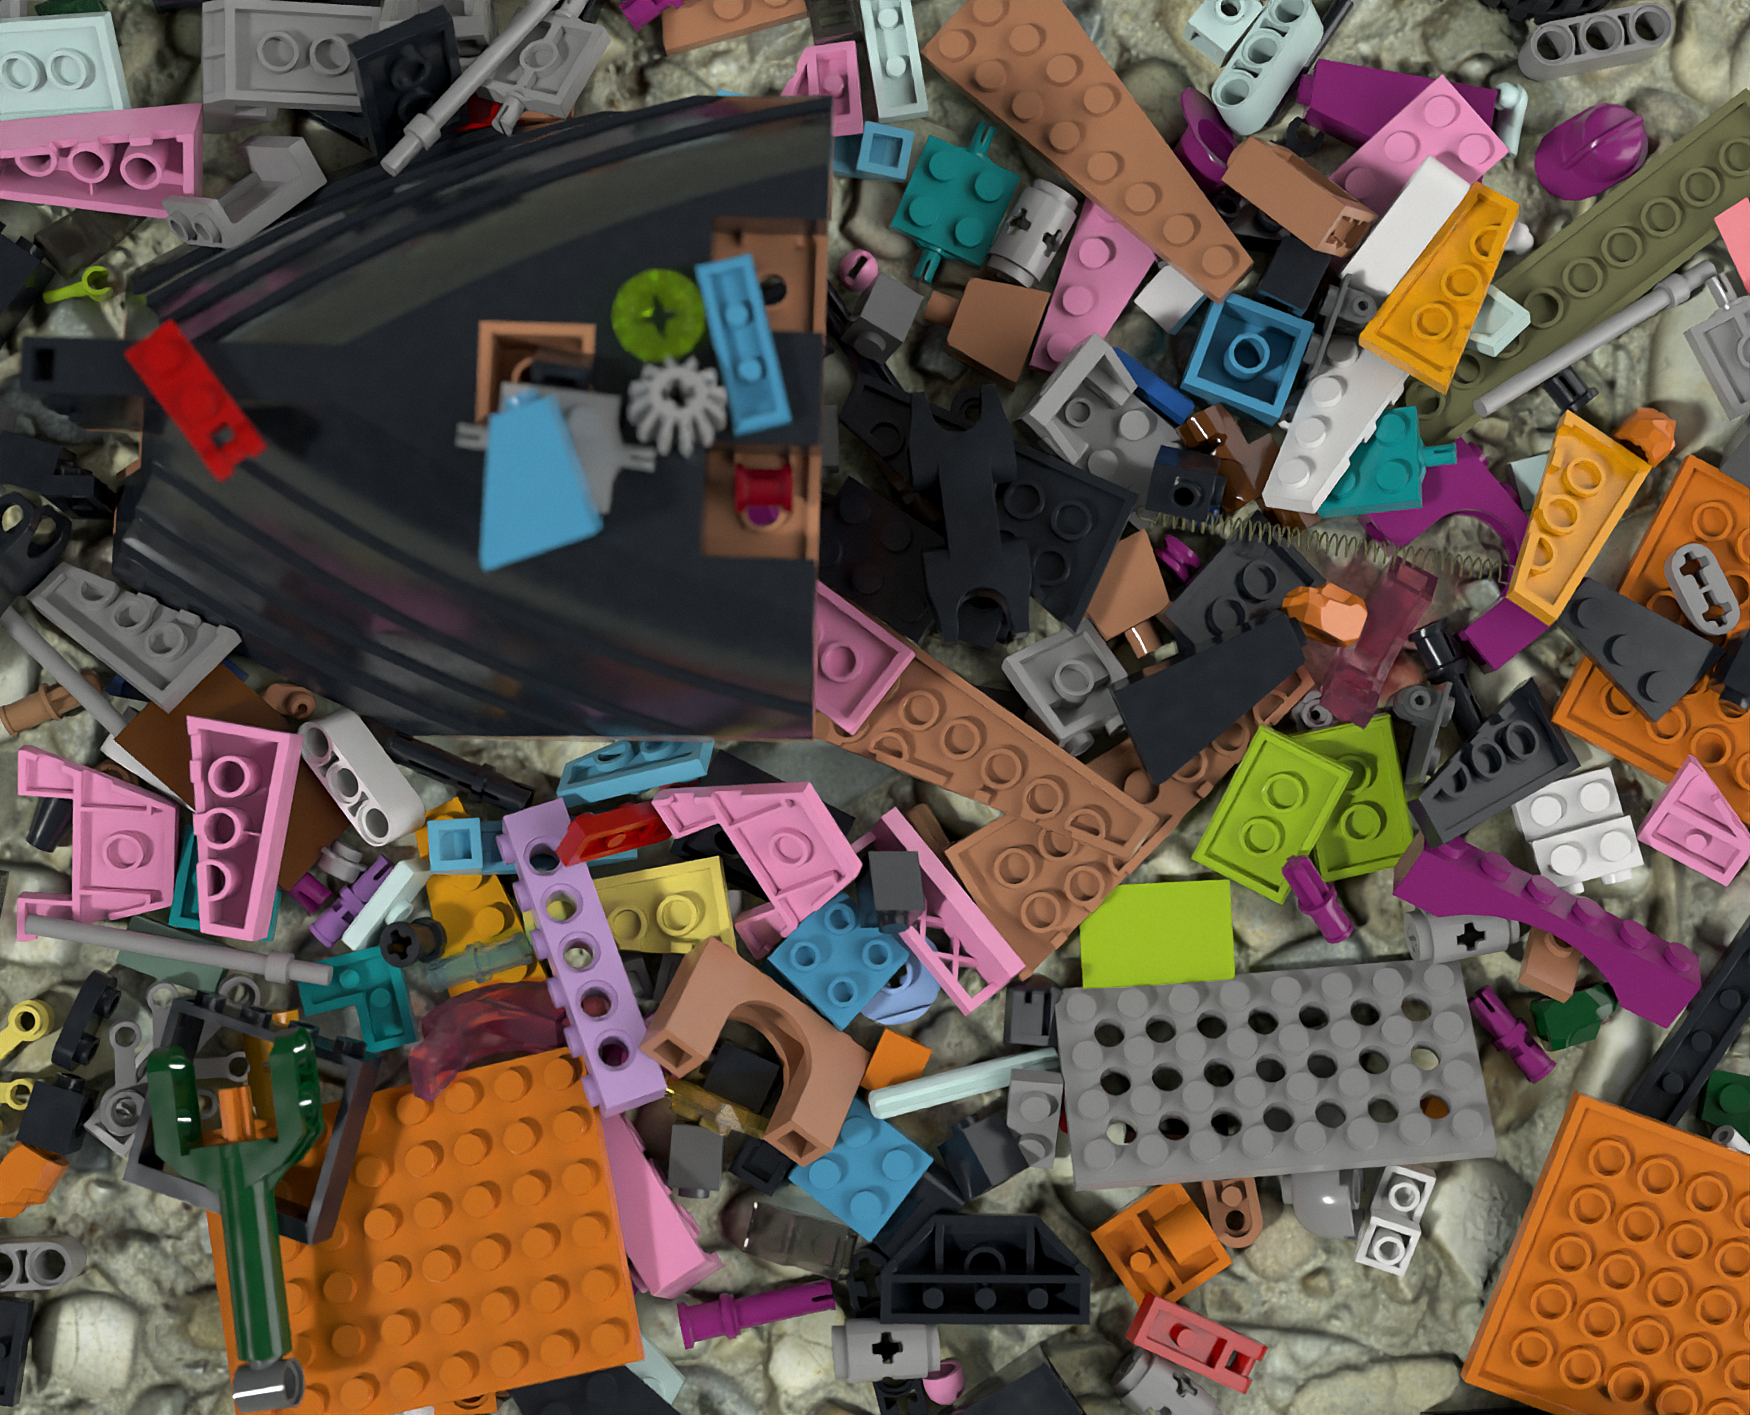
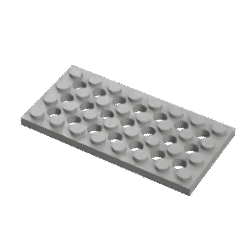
M1405 960L1235 974L1236 979L1151 986L1083 989V987L1062 989L1064 994L1061 996V1000L1055 1005L1060 1068L1063 1074V1094L1075 1192L1494 1157L1498 1150L1459 960L1429 965L1427 961ZM1409 1001L1419 1002L1427 1008L1429 1018L1420 1022L1412 1021L1403 1014L1401 1006ZM1359 1005L1368 1006L1376 1012L1378 1022L1370 1026L1360 1025L1353 1020L1350 1010ZM1305 1010H1317L1325 1016L1327 1026L1320 1030L1308 1029L1301 1023L1299 1015ZM1255 1014H1266L1275 1021L1277 1028L1272 1033L1259 1034L1251 1029L1248 1019ZM1214 1018L1224 1025L1226 1032L1219 1038H1207L1198 1031L1197 1024L1202 1019ZM1163 1022L1173 1029L1175 1036L1168 1042L1158 1043L1148 1037L1146 1028L1152 1023ZM1112 1026L1122 1033L1124 1039L1117 1046L1106 1047L1096 1040L1094 1034L1102 1027ZM1416 1049H1427L1437 1057L1438 1066L1431 1070L1420 1069L1412 1062L1410 1053ZM1366 1053L1378 1054L1385 1060L1387 1070L1380 1074L1368 1073L1361 1067L1359 1057ZM1315 1057L1326 1058L1333 1063L1336 1073L1329 1078H1318L1309 1071L1307 1062ZM1265 1061L1274 1062L1282 1068L1284 1078L1275 1083L1263 1081L1257 1075L1255 1068L1258 1064ZM1211 1066H1223L1230 1071L1233 1081L1224 1087L1213 1086L1205 1079L1204 1071ZM1160 1070H1171L1180 1077L1182 1084L1176 1090L1163 1091L1156 1087L1152 1077ZM1119 1074L1127 1079L1130 1088L1126 1093L1115 1096L1105 1092L1100 1082L1107 1075ZM1427 1097L1438 1098L1446 1105L1448 1115L1441 1119H1432L1422 1112L1420 1101ZM1376 1101L1386 1102L1394 1109L1396 1119L1390 1123H1379L1371 1118L1367 1106ZM1322 1106H1333L1342 1113L1344 1123L1335 1128L1326 1127L1317 1120L1315 1111ZM1281 1110L1291 1118L1292 1127L1284 1132H1275L1266 1126L1263 1116L1268 1111ZM1220 1114L1231 1115L1239 1122L1240 1131L1233 1136H1222L1215 1132L1211 1125V1120ZM1166 1119H1179L1187 1126L1189 1133L1181 1140L1172 1141L1161 1134L1159 1125ZM1115 1123H1126L1135 1130L1137 1137L1130 1144L1118 1145L1109 1139L1106 1131Z

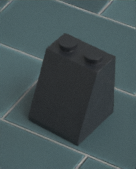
M1039 1343L937 1413V1415H1087Z

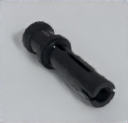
M1447 616L1417 628L1405 636L1408 642H1414L1427 669L1423 674L1426 681H1429L1431 685H1438L1447 681L1452 683L1449 696L1455 698V705L1451 719L1460 739L1464 742L1486 719V716L1465 672L1468 669V659L1465 655L1459 654L1447 628L1451 624Z

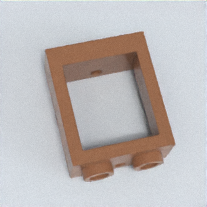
M1251 135L1246 142L1239 144L1231 153L1227 162L1228 170L1221 179L1314 250L1348 259L1351 258L1380 217L1288 148Z

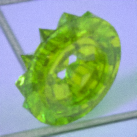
M651 270L633 277L620 290L614 303L613 324L617 336L626 349L644 361H664L668 354L674 359L685 353H690L692 347L704 331L705 308L702 298L689 280L675 272ZM658 294L659 301L663 303L666 311H675L676 314L684 312L683 314L676 315V318L667 321L666 338L661 339L660 333L656 331L654 324H644L643 321L635 323V321L644 320V317L652 314L653 295Z

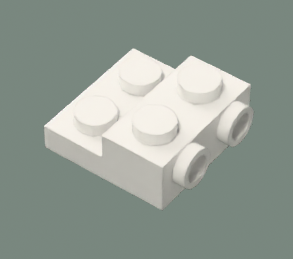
M1610 767L1554 781L1511 806L1530 874L1542 875L1551 880L1558 888L1572 895L1584 892L1583 881L1601 877L1603 885L1622 882L1633 878L1631 868L1644 865L1630 815L1624 816Z

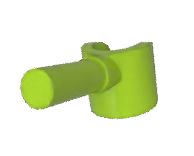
M92 266L84 272L82 281L43 292L44 301L49 304L88 295L92 300L105 302L112 297L113 289L107 287L101 290H94L91 288V284L97 278L108 277L110 273L102 266Z

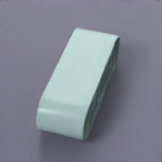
M1270 0L1215 81L1212 88V99L1229 130L1233 133L1243 136L1249 135L1264 126L1321 41L1323 25L1311 0Z

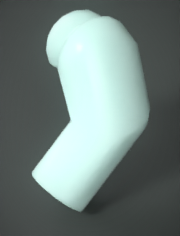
M1502 82L1494 88V90H1497L1495 108L1499 110L1495 134L1510 150L1501 159H1513L1517 157L1528 95L1520 84L1514 83L1512 85L1508 82Z

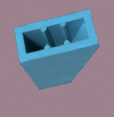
M536 388L513 395L502 399L506 411L490 416L481 562L485 571L591 535L603 527L555 394L540 399Z

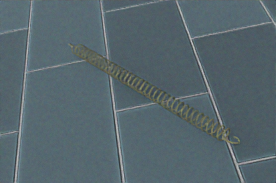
M1145 505L1137 507L1135 512L1140 519L1153 522L1154 526L1157 524L1160 513H1157L1155 521L1145 519L1138 514V510L1141 507H1145ZM1211 512L1207 516L1206 523L1201 522V533L1203 534L1211 515V535H1213L1220 517V536L1222 537L1230 518V538H1232L1236 525L1240 521L1239 539L1242 540L1249 521L1250 542L1259 523V544L1268 525L1269 545L1278 526V547L1287 528L1288 548L1297 529V550L1300 548L1306 531L1307 551H1309L1312 538L1316 532V553H1318L1323 536L1326 534V555L1335 536V556L1338 555L1341 542L1345 537V558L1354 539V559H1357L1360 545L1364 540V561H1366L1372 542H1374V563L1382 544L1384 546L1383 564H1385L1389 549L1393 545V566L1401 547L1403 548L1402 567L1405 566L1407 555L1412 548V569L1415 566L1419 551L1422 550L1421 570H1424L1426 558L1429 552H1431V572H1433L1439 553H1441V574L1449 555L1451 556L1450 575L1453 574L1455 562L1460 556V577L1463 574V568L1467 559L1470 558L1469 578H1472L1475 563L1479 560V580L1482 578L1485 564L1489 561L1490 573L1488 581H1491L1493 569L1496 563H1498L1499 583L1510 585V582L1501 581L1502 566L1499 560L1492 565L1490 559H1487L1482 565L1480 557H1477L1473 562L1471 556H1467L1463 561L1461 554H1458L1454 559L1452 553L1449 552L1444 558L1442 551L1437 552L1434 557L1432 549L1428 550L1425 554L1423 548H1419L1415 554L1413 546H1410L1405 551L1404 545L1401 544L1396 550L1394 543H1391L1386 550L1384 541L1380 542L1377 547L1375 540H1371L1367 547L1365 538H1362L1359 544H1357V539L1353 536L1348 543L1346 535H1343L1338 543L1336 533L1329 540L1327 532H1324L1319 539L1317 530L1313 531L1310 537L1307 528L1303 530L1300 536L1299 528L1295 527L1290 536L1288 525L1283 528L1281 533L1280 525L1276 524L1271 532L1270 523L1267 522L1262 529L1259 520L1256 521L1252 529V522L1250 519H1247L1242 529V519L1240 517L1236 519L1233 526L1232 517L1228 516L1223 526L1222 515L1219 514L1214 523ZM1163 514V527H1166L1169 515ZM1173 516V529H1175L1179 517L1175 519V516ZM1182 518L1183 531L1185 530L1188 519ZM1192 520V532L1195 531L1197 521L1194 522V520ZM1505 564V566H1511L1515 568V566L1512 564Z

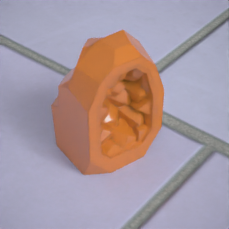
M1639 407L1628 414L1608 437L1652 465V470L1676 446L1673 435L1677 421L1668 418L1664 413H1659L1654 408Z
M1330 582L1314 588L1298 586L1284 597L1281 611L1287 614L1288 619L1294 616L1297 618L1307 638L1331 647L1347 648L1359 639L1368 615L1363 599Z
M18 1141L0 1163V1217L16 1218L27 1207L44 1204L71 1163L64 1155Z

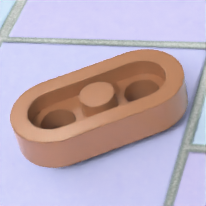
M1254 1177L1201 1181L1208 1222L1218 1240L1232 1248H1243L1252 1244L1259 1237L1263 1225ZM1234 1210L1240 1211L1243 1216L1241 1225L1237 1228L1227 1227L1225 1223L1227 1214Z

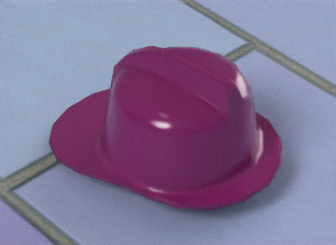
M1187 87L1181 92L1180 102L1188 126L1175 146L1173 153L1204 195L1220 193L1229 187L1221 179L1228 170L1227 162L1231 153L1237 147V143L1216 105L1202 92L1195 88Z
M1602 103L1589 107L1556 126L1542 138L1535 152L1534 170L1539 183L1549 194L1567 201H1581L1599 194L1630 176L1643 164L1648 153V136L1643 125V117L1641 114L1635 115L1632 111L1619 104Z

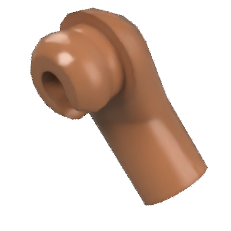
M274 683L259 695L280 715L295 717L298 720H304L312 716L316 707L315 695L300 685Z

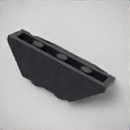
M932 1213L881 1269V1324L1090 1325L1091 1272L1037 1214Z

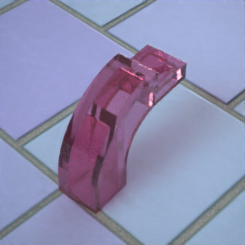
M1392 555L1364 599L1368 615L1359 639L1347 648H1337L1318 691L1322 694L1318 705L1329 710L1339 720L1351 722L1362 729H1365L1373 718L1387 675L1408 636L1431 604L1438 577L1425 570H1421L1416 565L1412 569V563L1407 560L1405 561V566L1402 567L1403 558L1398 555L1394 566L1392 565Z
M535 981L504 982L487 985L461 993L441 1003L421 1019L424 1040L418 1043L408 1055V1066L411 1072L414 1096L433 1102L452 1082L458 1072H461L475 1060L490 1054L506 1051L538 1054L568 1047L564 1028L571 1026L565 1007L556 1009L547 983ZM582 1001V1002H581V1008H582V1010L584 1011V1004H583V1001Z

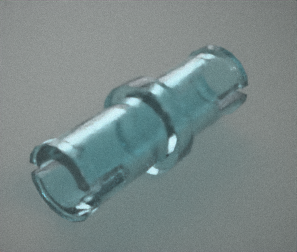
M522 932L486 945L480 941L467 945L464 952L428 961L426 968L428 970H435L427 971L426 977L430 987L436 993L473 980L480 984L490 981L495 973L531 964L533 957L529 954L533 953L529 939Z

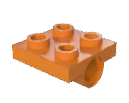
M1181 1183L1154 1186L1089 1230L1139 1307L1148 1290L1176 1302L1233 1263L1209 1223L1191 1200Z

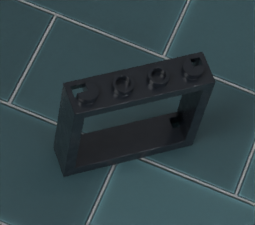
M197 990L196 995L173 998L160 1047L180 1046L192 1064L206 1020L274 1043V1038L278 1031L304 1027L309 1031L313 1039L317 1058L350 1068L311 1208L275 1196L279 1235L309 1246L332 1238L383 1056L366 1051L367 1043L355 1038L337 1036L336 1040L320 1036V1028L310 1023L291 1020L287 1025L272 1020L273 1012L265 1008L242 1005V1008L239 1009L225 1004L226 996L216 992ZM148 1088L123 1180L221 1214L218 1196L204 1184L183 1178L156 1154Z

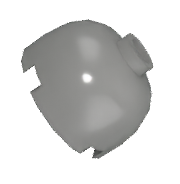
M1364 1168L1283 1174L1284 1204H1293L1297 1221L1306 1231L1321 1238L1360 1240L1365 1219V1208H1359L1360 1192H1365Z

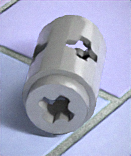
M1035 179L1031 187H1024L987 252L990 259L985 266L986 270L1005 284L1031 288L1033 283L1039 284L1076 219L1074 213L1078 205L1076 199L1062 188L1042 179ZM1019 217L1017 221L1019 230L1014 235H1009L1012 230L1010 226L1011 221ZM1048 236H1053L1051 240L1053 248L1048 253H1045L1047 245L1044 241Z
M1417 906L1414 911L1404 914L1405 938L1409 952L1416 962L1427 961L1429 965L1506 951L1508 945L1516 944L1519 941V921L1480 915L1437 917Z
M878 1318L844 1319V1325H834L831 1327L835 1379L848 1378V1383L852 1384L880 1381L883 1377L887 1376L893 1379L927 1378L928 1372L940 1371V1346L937 1324H881V1320ZM881 1333L888 1334L889 1342L898 1343L899 1352L890 1355V1364H884L882 1356L872 1352V1345L880 1342Z
M1140 1346L1135 1348L1124 1359L1110 1383L1111 1387L1118 1392L1117 1398L1137 1415H1151L1147 1410L1149 1407L1156 1410V1415H1223V1412L1216 1406L1217 1400L1168 1359ZM1173 1376L1183 1379L1182 1385L1186 1388L1182 1391L1177 1388L1178 1383Z

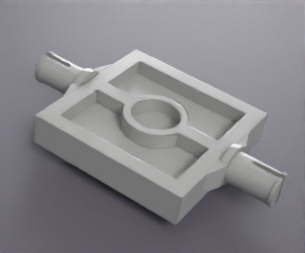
M564 0L560 9L549 11L476 90L479 98L503 103L492 121V125L497 131L502 134L505 132L506 135L511 134L521 114L526 111H536L567 118L611 41L606 27L583 22L578 18L589 0ZM517 8L509 23L518 15V13L523 8Z
M1722 272L1704 282L1705 285L1707 284L1719 309L1707 320L1688 329L1683 334L1728 419L1731 421L1750 411V296L1738 298L1725 275L1726 273Z
M513 382L503 383L500 413L506 411L502 399L536 388L540 399L552 394L556 395L598 512L607 513L609 511L612 482L619 467L654 471V460L633 458V456L653 459L656 457V447L650 448L622 444V437L618 426L621 396ZM460 422L457 434L479 436L480 438L457 437V447L488 450L490 427Z

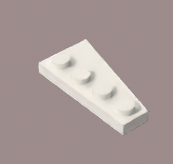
M1331 334L1320 367L1306 385L1263 490L1262 496L1266 507L1315 514L1350 466L1349 457L1359 443H1366L1377 429L1375 421L1388 404L1394 405L1403 393V383L1409 374L1360 346L1359 337Z

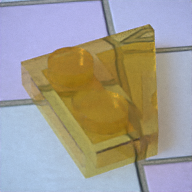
M662 1072L667 1085L664 1096L672 1100L668 1109L697 1121L699 1115H702L699 1123L700 1126L728 1137L732 1128L764 1140L763 1136L771 1119L752 1113L751 1110L704 1090L699 1085Z

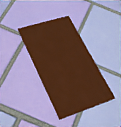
M220 662L169 714L151 700L113 740L196 811L194 782H191L190 774L192 746L191 735H188L187 716L207 717L297 733L298 730ZM302 755L299 761L277 881L287 892L324 854L321 852L322 847L329 848L351 824L350 820Z

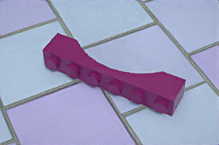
M1419 830L1394 866L1392 895L1437 917L1456 915L1496 916L1524 922L1550 932L1577 948L1598 967L1612 986L1622 1008L1665 1029H1668L1701 988L1699 958L1686 946L1677 942L1670 943L1649 933L1638 922L1623 920L1603 910L1593 900L1586 897L1578 898L1558 888L1548 878L1538 874L1532 875L1511 865L1500 854L1485 852L1465 842L1460 836L1431 849L1422 831Z

